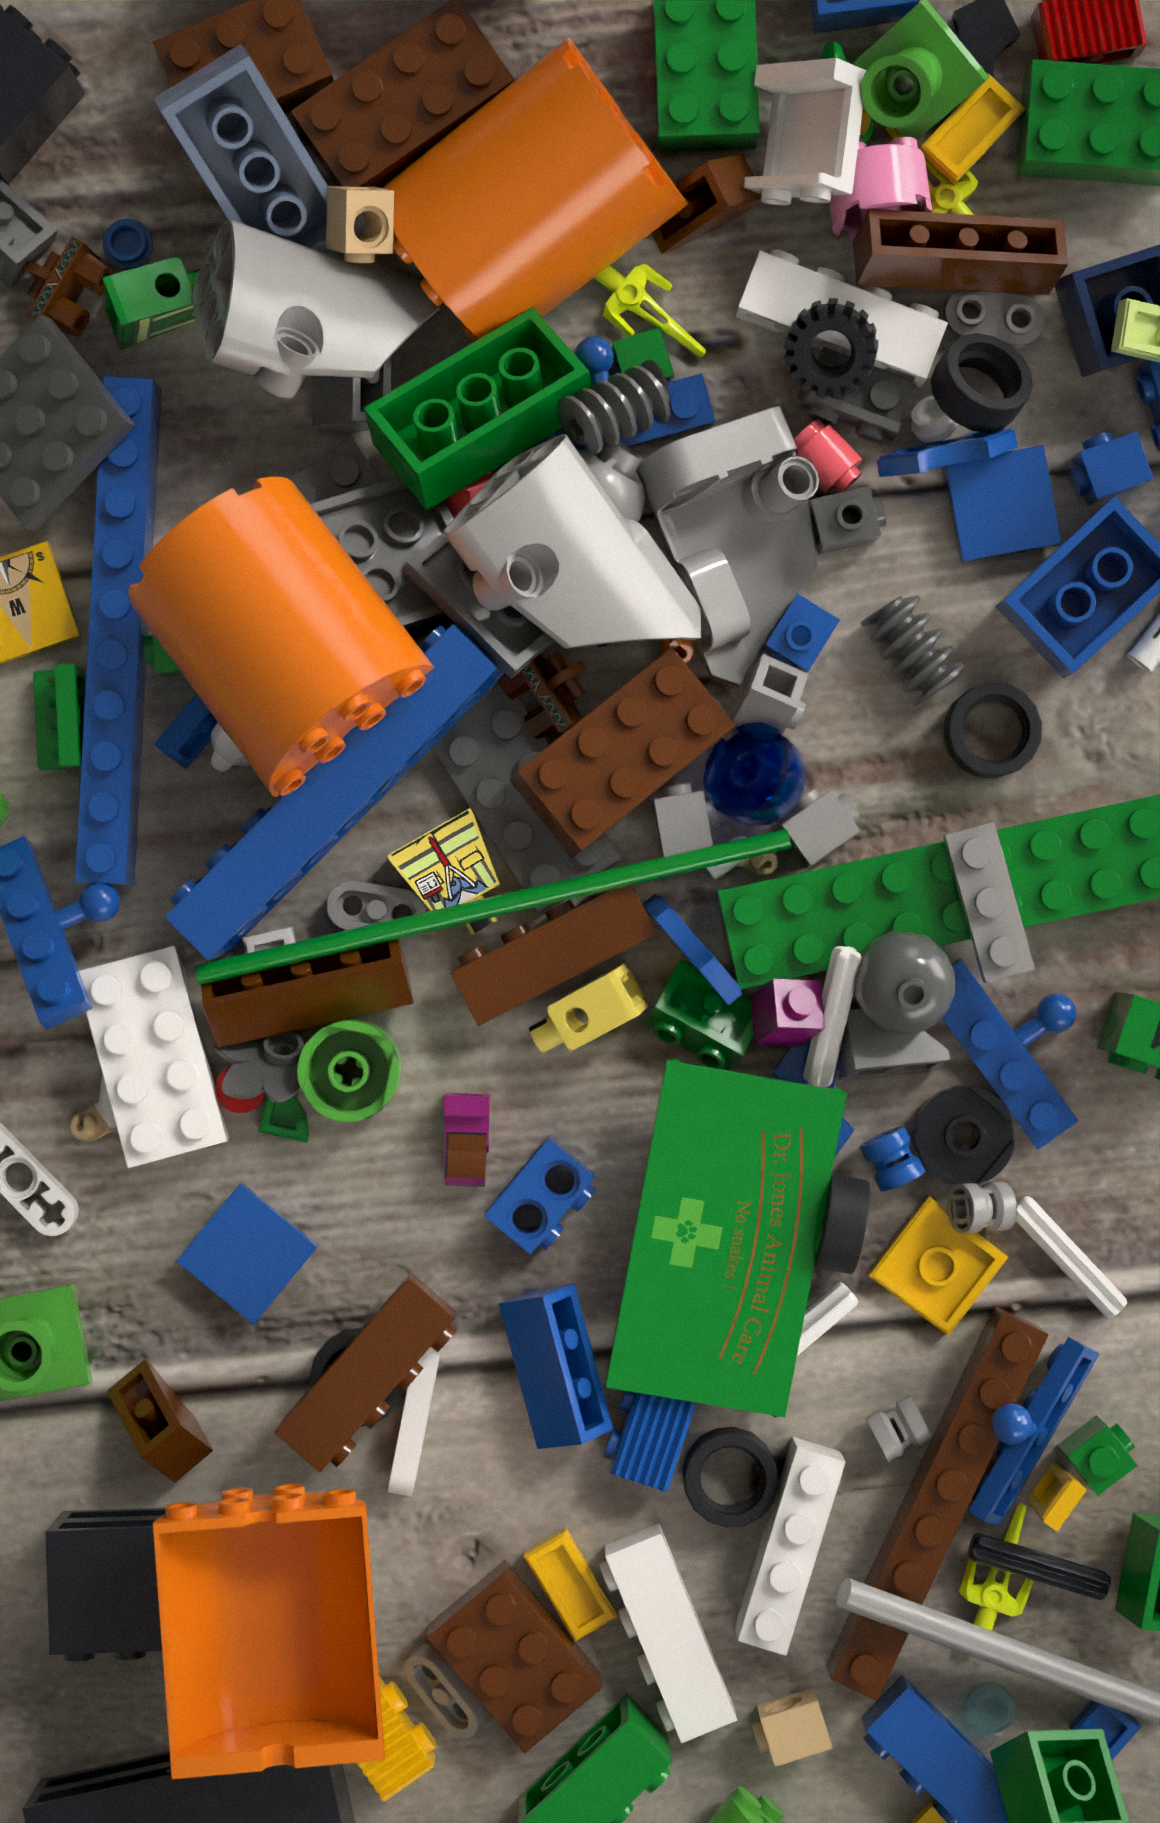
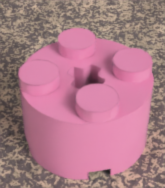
M900 137L891 140L888 144L869 147L864 142L858 143L852 194L832 195L829 203L834 235L839 237L841 230L847 231L849 241H853L868 209L932 212L925 155L918 149L915 138Z

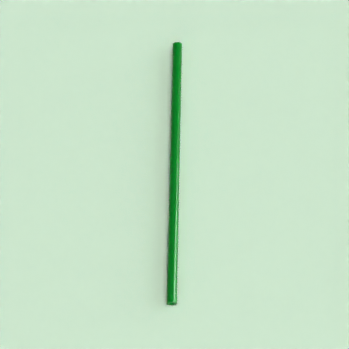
M782 829L194 966L195 976L198 985H203L790 849V837L788 830Z

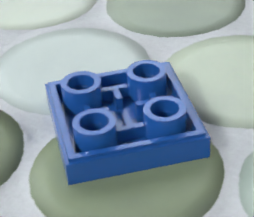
M1044 445L1008 451L992 458L943 466L961 563L1049 548L1062 544Z
M241 1182L176 1262L254 1325L319 1245Z

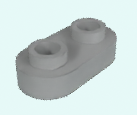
M955 291L948 299L943 310V320L948 322L946 328L953 336L959 338L960 336L973 333L991 335L1010 344L1014 349L1024 348L1032 344L1044 327V313L1040 305L1034 299L1019 294ZM968 303L974 304L979 310V316L976 319L966 318L962 313V306ZM1015 312L1025 314L1028 319V325L1024 328L1016 327L1011 321V315Z
M353 880L345 881L335 886L327 899V912L330 919L335 925L345 930L394 920L393 911L400 904L407 905L411 909L412 915L427 912V908L421 898L413 891ZM350 896H357L362 901V910L357 915H349L344 909L345 900Z
M430 1644L421 1645L405 1661L404 1673L408 1682L442 1726L453 1735L461 1738L473 1736L487 1720L488 1711L436 1648Z

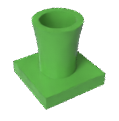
M927 0L919 2L852 63V65L866 70L861 83V99L867 113L879 124L896 128L902 137H912L916 140L921 138L989 78L988 74ZM907 76L911 78L913 84L908 80Z
M74 1283L0 1298V1401L88 1385L93 1381ZM20 1342H26L30 1345L32 1349L31 1356L23 1352Z

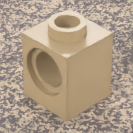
M327 186L326 249L344 253V261L352 263H374L375 254H393L394 190L377 187ZM360 213H363L366 218V228L363 234L357 238L354 233V221Z
M814 1688L757 1705L761 1721L752 1724L760 1753L770 1751L775 1767L833 1749Z

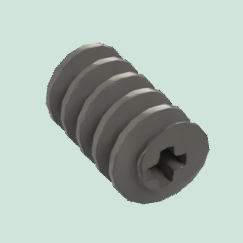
M648 359L641 366L634 365L625 370L624 374L616 373L609 377L607 381L596 382L590 389L583 388L577 391L573 397L565 396L560 399L557 407L559 421L569 439L574 443L583 445L589 453L595 455L602 451L603 442L607 446L613 447L619 443L620 435L623 438L630 439L636 435L637 428L645 432L653 427L654 420L660 424L669 420L670 399L667 379L659 365L654 360Z
M918 595L907 598L900 596L860 623L861 626L876 623L879 625L870 639L873 643L886 640L890 642L881 654L884 660L895 657L901 659L893 669V675L911 674L912 677L903 687L904 692L922 691V695L916 701L914 707L954 682L965 667L962 662L946 665V660L954 650L952 646L935 648V643L943 634L941 629L926 632L923 630L932 615L930 612L917 615L912 613L921 600Z

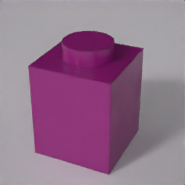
M772 979L750 997L755 1045L801 1047L825 1029L820 980Z

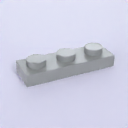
M995 822L944 835L943 840L983 983L1035 970Z

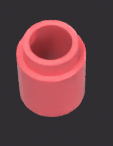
M816 419L795 437L794 441L797 446L796 456L805 458L813 464L819 477L818 486L826 494L834 488L839 493L844 492L862 475L857 466L863 459L831 424L825 426L819 419Z

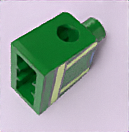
M173 257L103 277L102 304L120 350L183 327L196 320L192 294L200 269L186 273L180 257ZM162 294H169V295H171V296H173V297L167 298V297H163V296H161V295H162Z

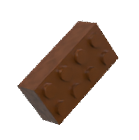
M451 0L291 110L296 128L336 186L382 188L514 82L515 79L460 0Z
M671 647L520 768L509 781L573 858L736 725Z

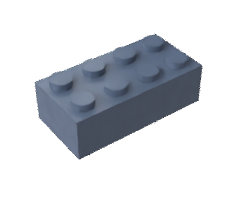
M239 44L154 98L164 118L228 220L242 223L322 253L328 250L326 249L328 185L242 44Z

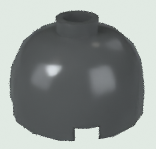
M890 931L873 939L860 953L862 959L855 977L853 994L862 1012L878 1027L897 1034L920 1033L936 1025L949 1011L955 996V972L946 952L929 936L913 932Z

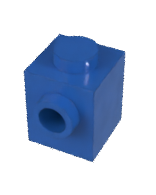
M1137 431L1116 439H1112L1110 432L1082 442L1084 450L1071 459L1074 467L1069 468L1072 486L1079 497L1085 496L1088 506L1145 486L1154 479Z
M797 593L762 650L769 653L770 657L807 673L840 619Z

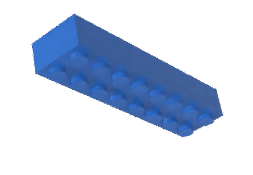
M452 625L449 629H444L442 626H439L420 645V648L425 652V656L435 668L425 675L426 682L419 690L408 697L402 698L399 696L385 708L386 714L382 720L373 727L362 731L356 726L350 730L343 738L346 747L337 757L329 762H319L304 774L306 776L305 782L288 795H278L281 799L273 807L268 808L266 811L263 808L256 811L241 827V830L246 835L232 846L228 844L222 846L205 864L210 871L195 883L192 880L188 881L172 896L170 902L175 907L165 918L208 961L228 954L505 674L460 627Z

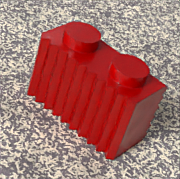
M1042 0V2L1036 5L1031 15L1038 60L1101 64L1139 57L1147 46L1139 0Z

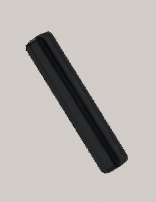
M975 1533L968 1546L967 1554L973 1562L1097 1600L1105 1599L1111 1586V1577L1105 1571L985 1534Z

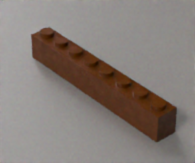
M994 1305L934 1432L933 1441L929 1443L864 1584L912 1602L923 1604L999 1442L992 1431V1416L1000 1406L1008 1403H1017L1049 1335L1040 1326ZM850 1612L826 1663L831 1680L877 1701L909 1633Z

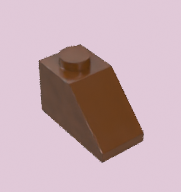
M743 154L706 161L675 184L688 205L652 232L661 254L668 253L731 223L761 202V194L744 188L745 177H753V173Z
M145 1359L107 1390L141 1458L174 1483L213 1452L194 1415L154 1367Z

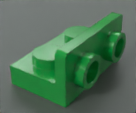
M76 664L54 665V670H37L33 673L37 766L43 771L81 769L85 709L84 669Z
M681 959L672 971L656 1004L644 1022V1025L653 1030L654 1035L661 1041L687 1049L696 1054L698 1060L708 1067L730 1071L742 1058L754 1035L750 998L742 994L728 1005L694 966Z

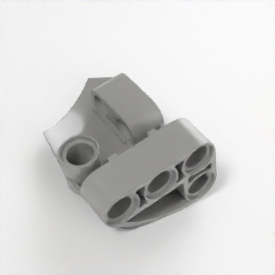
M230 219L226 220L221 226L199 270L192 294V303L207 362L249 376L254 375L256 382L263 389L283 398L294 397L305 376L373 378L394 352L434 314L447 307L444 303L438 307L430 300L420 285L423 279L376 262H345L344 253L329 250L322 253Z
M780 406L669 443L648 456L636 469L640 480L643 482L646 497L673 560L671 566L701 607V638L694 641L707 673L710 677L737 687L741 685L752 662L773 628L817 567L809 498L818 489L819 477L817 470L811 462L796 456L797 446ZM782 478L790 482L793 493L786 489Z
M566 434L533 447L507 462L443 531V534L469 570H477L473 576V590L478 602L484 608L498 611L512 606L565 649L630 641L697 640L701 638V607L648 531L635 520L623 517Z

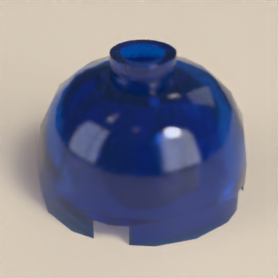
M762 722L745 723L735 728L740 731L739 733L733 735L728 741L722 738L714 746L705 764L704 788L711 795L714 808L726 817L748 826L773 824L787 817L798 805L805 791L807 773L803 756L792 741L777 728Z

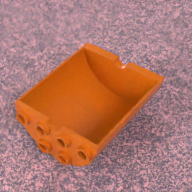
M570 38L564 40L382 187L383 189L394 190L393 232L396 235L393 238L394 250L407 265L414 262L425 277L420 282V285L426 295L436 306L439 307L444 303L463 323L461 327L472 343L532 307L543 318L688 205L685 198L639 134L626 120L617 103Z
M284 477L257 479L252 490L238 496L232 488L200 506L174 526L151 549L139 565L140 570L144 574L142 580L129 587L128 598L134 610L275 798L278 795H288L298 789L306 780L305 773L319 762L326 763L331 761L345 749L346 744L343 738L350 730L358 726L360 730L364 731L376 725L385 716V708L399 696L405 698L419 690L426 682L425 675L435 668L291 480Z
M293 1483L275 1486L273 1488L274 1494L253 1495V1489L235 1488L222 1491V1500L198 1505L193 1502L165 1506V1515L154 1521L153 1534L172 1779L260 1772L268 1767L277 1765L304 1768L385 1760L366 1503L356 1498L354 1489H336L324 1493L305 1492L304 1484Z

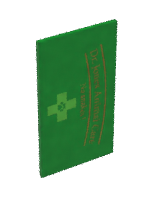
M666 1059L605 1387L615 1391L624 1390L767 1414L775 1418L786 1416L847 1096L846 1091L838 1087L831 1089L680 1062L678 1059Z

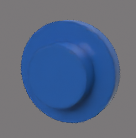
M121 219L111 224L106 230L103 237V250L108 260L114 266L123 270H130L143 266L150 259L153 252V238L147 227L141 222L134 219Z

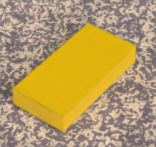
M990 74L988 75L989 78L957 107L919 149L924 153L925 158L953 185L972 168L1026 109Z
M1055 1461L1050 1464L1027 1496V1502L1044 1523L1058 1531L1087 1489L1069 1470Z
M566 1527L524 1552L523 1557L575 1642L618 1616L615 1607Z

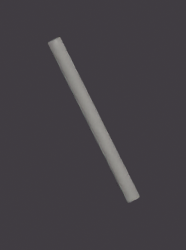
M850 1578L844 1579L838 1589L836 1597L838 1608L1160 1725L1159 1692Z

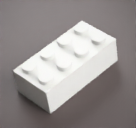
M171 946L79 971L93 1009L86 1013L127 1167L131 1168L227 1142L229 1135L220 1102L216 1095L214 1079L178 946Z

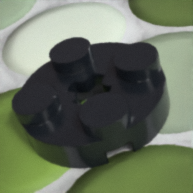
M954 1085L940 1090L923 1104L917 1114L912 1139L916 1146L918 1157L926 1169L947 1183L974 1184L989 1181L1004 1169L1014 1150V1129L1009 1110L998 1097L979 1087ZM968 1122H972L975 1126L972 1132L973 1137L976 1139L975 1144L970 1147L963 1143L959 1148H956L952 1143L955 1139V1135L952 1132L953 1127L956 1124L965 1126Z

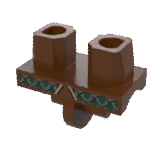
M71 237L61 256L51 251L43 267L35 262L28 261L24 268L29 275L35 278L27 293L29 297L35 300L27 316L35 320L40 314L51 318L63 333L80 337L89 323L90 313L85 308L76 304V301L84 288L101 296L103 294V277L113 275V273L100 262L101 259L84 242Z
M559 652L552 654L547 659L540 653L512 679L504 674L498 680L506 695L512 700L531 689L541 704L523 717L525 724L536 739L556 731L562 733L572 728L584 718L573 702L585 694L575 678L586 670L581 660L568 667Z

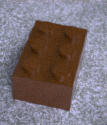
M248 0L153 42L172 87L239 44H242L284 114L291 112V110L334 81L332 72L300 0Z
M506 1559L429 1623L427 1639L524 1754L602 1689L601 1672Z

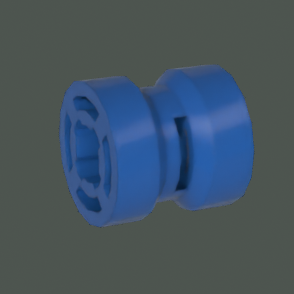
M904 1125L878 1134L859 1146L865 1160L872 1162L876 1169L874 1179L881 1192L906 1184L926 1172L920 1158L911 1153L909 1148L911 1139Z

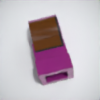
M445 1093V1186L485 1187L487 1153H489L491 1094Z

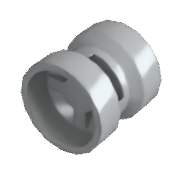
M987 1182L982 1187L973 1183H963L953 1186L949 1192L947 1212L949 1221L957 1233L973 1234L981 1231L982 1228L991 1232H1001L1011 1229L1015 1223L1017 1203L1012 1188L1006 1182Z
M910 1395L897 1401L893 1410L887 1413L878 1411L866 1417V1421L888 1463L902 1457L904 1450L912 1445L922 1447L933 1441ZM892 1418L905 1440L902 1443L890 1422Z

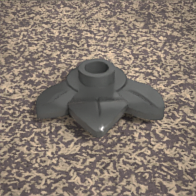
M290 1031L219 1048L215 1043L214 1050L232 1064L223 1079L222 1092L225 1095L238 1099L255 1098L264 1092L274 1103L290 1099L300 1088L297 1067L300 1054L305 1046L300 1035Z

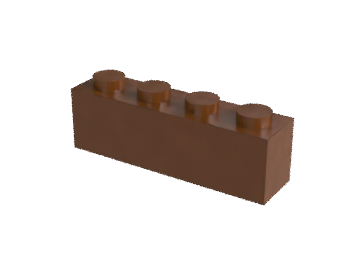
M868 209L853 239L856 286L1049 295L1068 266L1064 220Z
M630 885L591 894L593 899L578 907H575L570 899L545 912L549 922L531 931L526 922L501 935L500 937L505 945L487 954L481 945L456 958L460 968L451 972V975L477 1025L480 1026L656 935L657 932L634 887Z
M400 939L201 985L203 1009L218 1048L414 1004L408 967Z
M411 1272L280 1421L274 1433L319 1473L329 1462L337 1468L356 1446V1443L350 1438L362 1424L371 1429L388 1410L390 1405L384 1399L396 1386L404 1391L420 1374L423 1367L418 1363L419 1359L430 1347L438 1353L455 1334L457 1329L451 1323L455 1320L457 1311Z

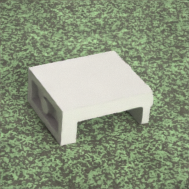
M838 58L757 65L754 86L772 92L773 99L763 176L745 177L744 188L761 194V201L772 205H790L791 198L800 197L801 200L811 203H830L832 195H851L863 112L861 83L866 70Z

